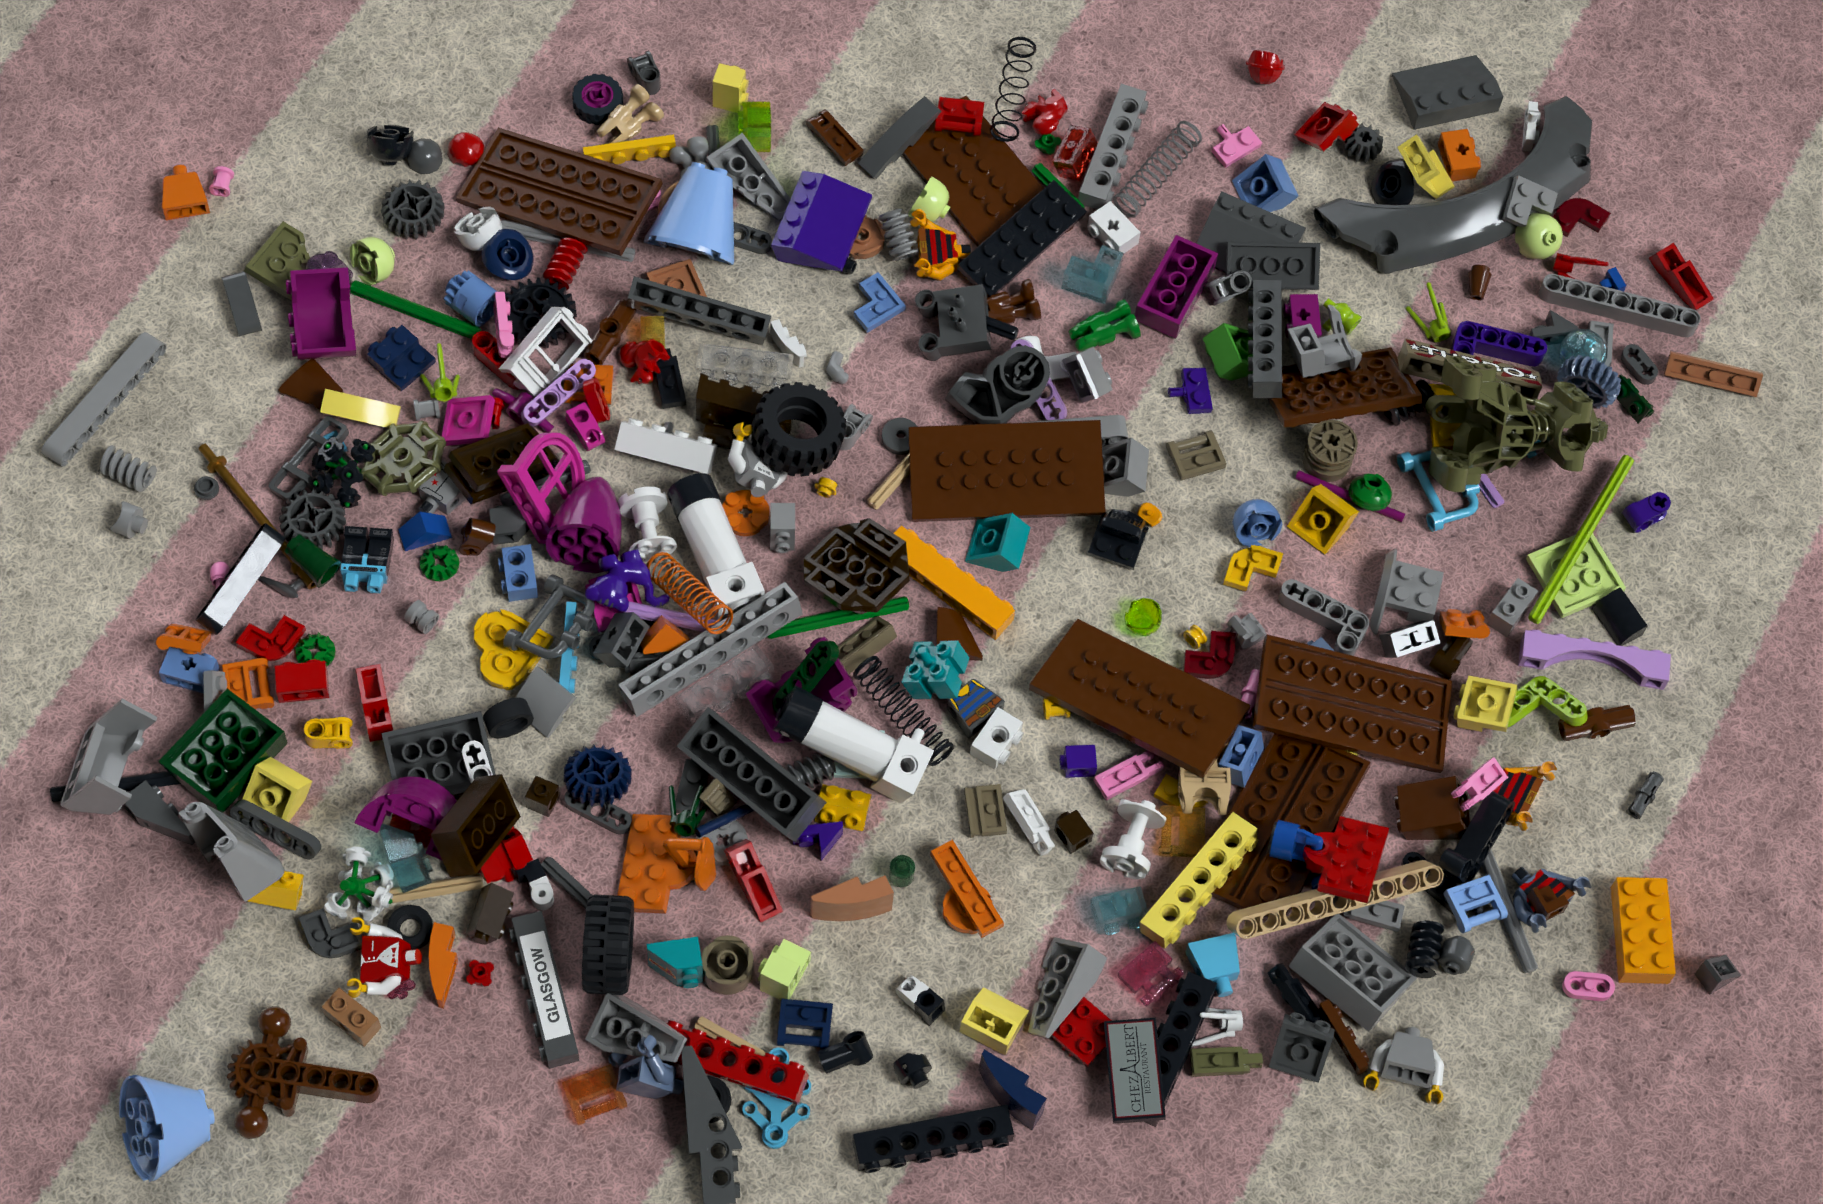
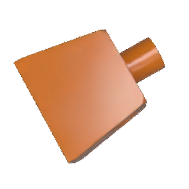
M185 165L174 166L173 175L163 178L162 208L165 220L210 213L208 201L197 172L187 173Z

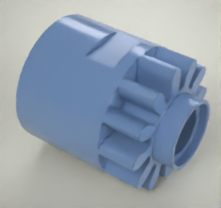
M463 271L461 276L458 274L451 278L445 289V293H447L444 297L445 304L475 326H483L494 315L493 302L495 292L498 291L470 271Z

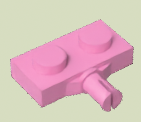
M1222 124L1216 131L1224 140L1213 147L1211 152L1226 168L1261 147L1262 142L1249 126L1238 133L1231 134L1225 125Z

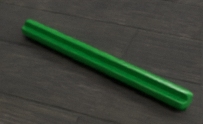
M357 280L353 281L350 286L351 294L472 339L477 332L481 331L480 327Z
M906 596L893 598L878 612L858 614L853 611L836 610L797 618L770 634L768 638L773 639L907 611L909 609V601Z

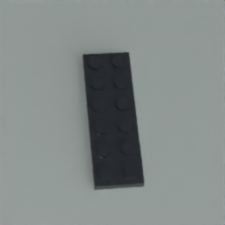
M1053 180L961 261L957 269L973 285L983 284L987 298L993 294L995 295L1083 218L1087 211Z

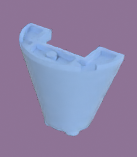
M692 162L645 235L644 243L666 248L668 245L708 255L711 260L733 265V179L727 176L728 171L714 167V170L705 169V165Z

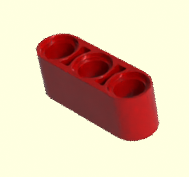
M477 332L472 338L474 356L510 388L519 390L513 384L516 378L511 373L499 370L507 358L499 355L497 339L489 332ZM499 359L504 360L503 362H496Z

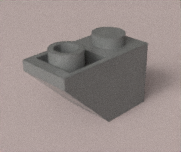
M500 505L489 509L490 520L496 526L493 538L494 545L519 542L530 529L517 505Z

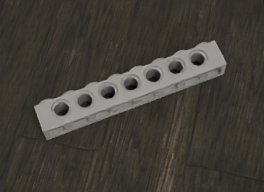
M786 582L780 584L733 613V621L723 633L716 635L706 630L618 684L624 702L636 717L645 713L803 615L798 596ZM725 618L724 620L720 621L719 623H717L716 625L712 626L711 628H717V627L721 626V625L726 621L727 618Z

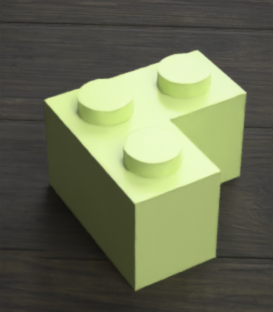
M783 939L780 946L775 945L769 958H764L758 969V972H760L758 977L760 991L779 1000L790 999L811 961V952Z

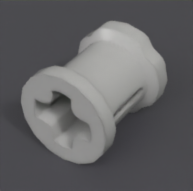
M436 398L420 402L413 400L416 421L432 416L440 418L439 405Z

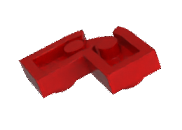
M285 615L271 634L249 623L236 641V646L257 658H266L268 661L279 660L293 650L305 633L306 628Z

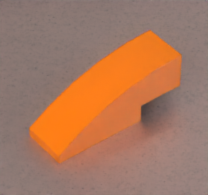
M434 922L429 944V971L438 1007L444 1009L458 963L457 953L451 952L455 939V930L453 926Z

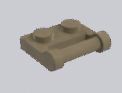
M1212 430L1206 431L1204 435L1176 443L1175 441L1166 443L1167 451L1173 460L1181 481L1226 468L1227 463ZM1204 444L1208 445V447H1204L1183 454H1180L1179 452Z

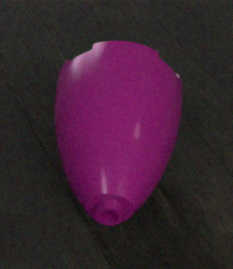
M591 477L571 491L557 510L546 538L547 552L555 562L560 561L566 565H572L575 571L596 574L604 572L598 565L600 558L615 554L618 559L622 536L621 513L616 495L607 480L602 477ZM586 546H588L589 549H588V553H587V558H588L590 561H589V562H586V563H582L583 558H584V554H585V550H586Z

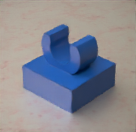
M1616 267L1607 270L1605 279L1599 282L1600 286L1625 291L1626 284Z

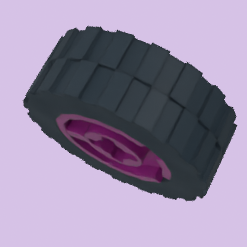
M605 74L587 75L582 80L580 79L573 88V109H575L576 115L588 124H603L619 104L623 105L621 86L612 77L605 76Z

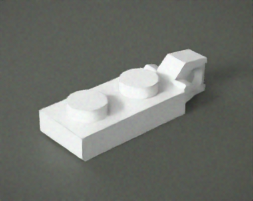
M1026 789L1007 793L1003 800L1022 831L1033 844V848L1040 856L1048 854L1055 847L1048 833L1050 827Z

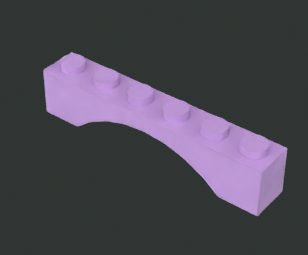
M1525 630L1521 638L1518 666L1543 670L1563 661L1577 659L1592 660L1620 670L1642 687L1664 690L1669 681L1671 654L1663 653L1660 650L1648 651L1639 649L1636 646L1624 647L1615 645L1612 642L1600 643L1591 641L1588 638L1576 639L1567 637L1564 634H1546L1540 630Z

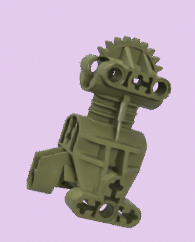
M1445 356L1441 381L1446 386H1450L1456 395H1434L1425 404L1427 413L1436 421L1441 423H1462L1455 431L1450 433V436L1454 439L1453 450L1444 447H1434L1431 449L1428 472L1444 489L1452 492H1464L1466 485H1477L1480 483L1481 474L1492 473L1494 470L1505 465L1508 468H1513L1529 452L1544 449V453L1562 469L1574 472L1582 471L1585 453L1593 442L1599 443V441L1606 439L1608 424L1596 417L1593 409V400L1581 389L1576 388V385L1569 382H1555L1553 392H1547L1540 400L1530 399L1520 394L1509 383L1496 378V366L1484 363H1469L1465 358L1458 356ZM1526 401L1536 406L1535 410H1527ZM1443 405L1441 411L1436 413V409Z

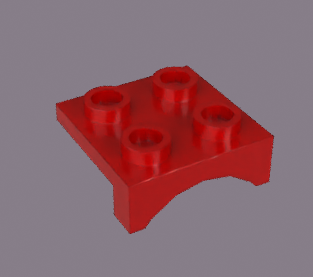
M1083 997L1051 1036L1061 1044L1063 1051L1067 1050L1070 1057L1074 1055L1088 1067L1106 1047L1104 1021L1112 1020Z

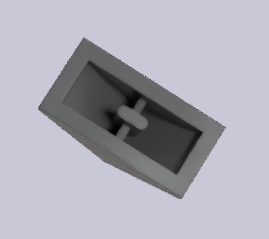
M1723 955L1705 960L1696 971L1695 976L1710 995L1739 978L1741 974L1728 956Z

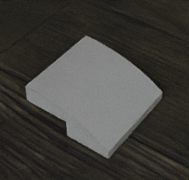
M538 666L528 677L516 698L526 699L534 717L531 725L547 738L563 721V714L577 698Z

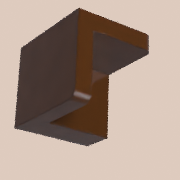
M1550 886L1541 889L1534 887L1527 895L1535 912L1543 914L1546 921L1564 913L1569 905L1565 895L1557 898Z

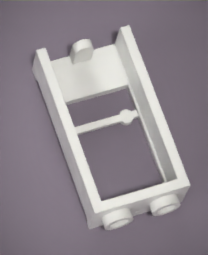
M551 307L501 365L499 370L511 373L516 378L513 384L519 389L527 390L535 398L558 379L593 340L589 337L588 330L573 319L574 315L569 309L565 307ZM560 322L575 341L554 364L538 345L554 326ZM535 349L551 365V369L545 376L528 358Z

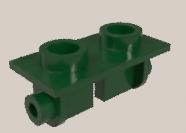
M1621 374L1619 375L1621 388L1616 399L1639 424L1645 416L1649 417L1655 412L1652 409L1653 405L1643 395L1640 396L1638 394L1639 391L1632 384L1630 378L1627 379Z

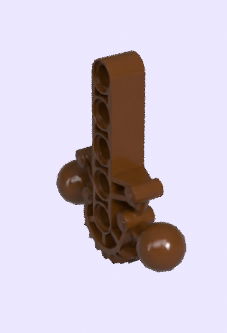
M278 1006L268 1007L262 1011L258 1018V1028L263 1034L262 1043L253 1045L252 1041L248 1040V1048L245 1049L239 1046L238 1051L240 1055L232 1054L231 1059L234 1063L227 1065L228 1070L231 1071L227 1074L228 1081H232L229 1084L230 1089L236 1090L235 1096L238 1099L245 1095L249 1098L248 1105L240 1110L235 1118L236 1131L247 1139H257L265 1133L268 1127L269 1119L263 1110L264 1104L272 1102L275 1107L282 1110L284 1116L290 1117L295 1113L299 1093L360 1103H372L380 1094L378 1080L370 1073L307 1064L308 1045L304 1038H297L294 1043L280 1048L278 1040L289 1031L291 1018L286 1010ZM288 1053L286 1060H281L282 1054ZM262 1068L270 1070L266 1076H258L257 1072ZM288 1072L296 1074L292 1080L287 1081L283 1079V1076ZM314 1076L322 1078L321 1082L316 1085L310 1084L309 1080ZM340 1080L348 1082L345 1088L338 1089L335 1087V1084ZM366 1084L374 1086V1089L369 1093L361 1091V1088ZM271 1089L280 1090V1097L273 1096Z

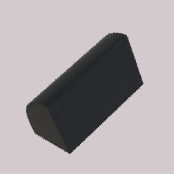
M1621 587L1607 594L1592 608L1597 618L1618 646H1623L1644 634L1648 626Z

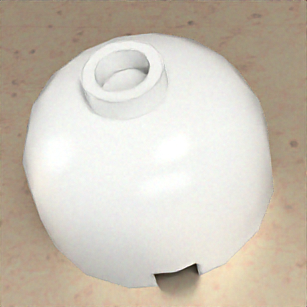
M492 207L480 208L479 211L481 213L473 215L471 212L460 219L455 225L456 231L454 232L464 247L472 251H482L483 245L498 230L502 229L500 218Z

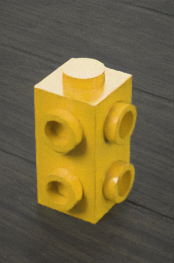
M284 871L283 876L278 881L248 901L296 910L302 896L304 875Z

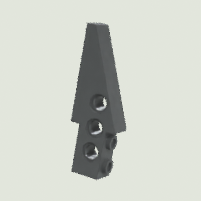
M684 1046L681 1054L689 1155L700 1154L703 1204H736V1198L741 1197L739 1182H734L733 1173L738 1171L737 1155L732 1156V1151L742 1150V1145L693 1047ZM712 1118H719L723 1121L724 1127L721 1131L713 1132L709 1128L708 1124ZM720 1144L724 1146L726 1154L723 1158L716 1159L711 1155L710 1151L714 1145ZM717 1171L725 1172L728 1176L727 1183L722 1186L713 1182L714 1173Z

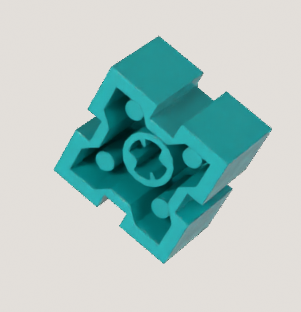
M932 641L914 642L909 657L913 664L906 666L901 683L913 699H931L932 694H936L939 699H957L962 684L958 676L959 674H965L970 657L959 641H940L937 646Z

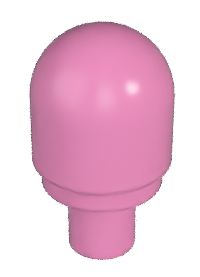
M216 562L210 569V580L216 589L230 570L225 562Z

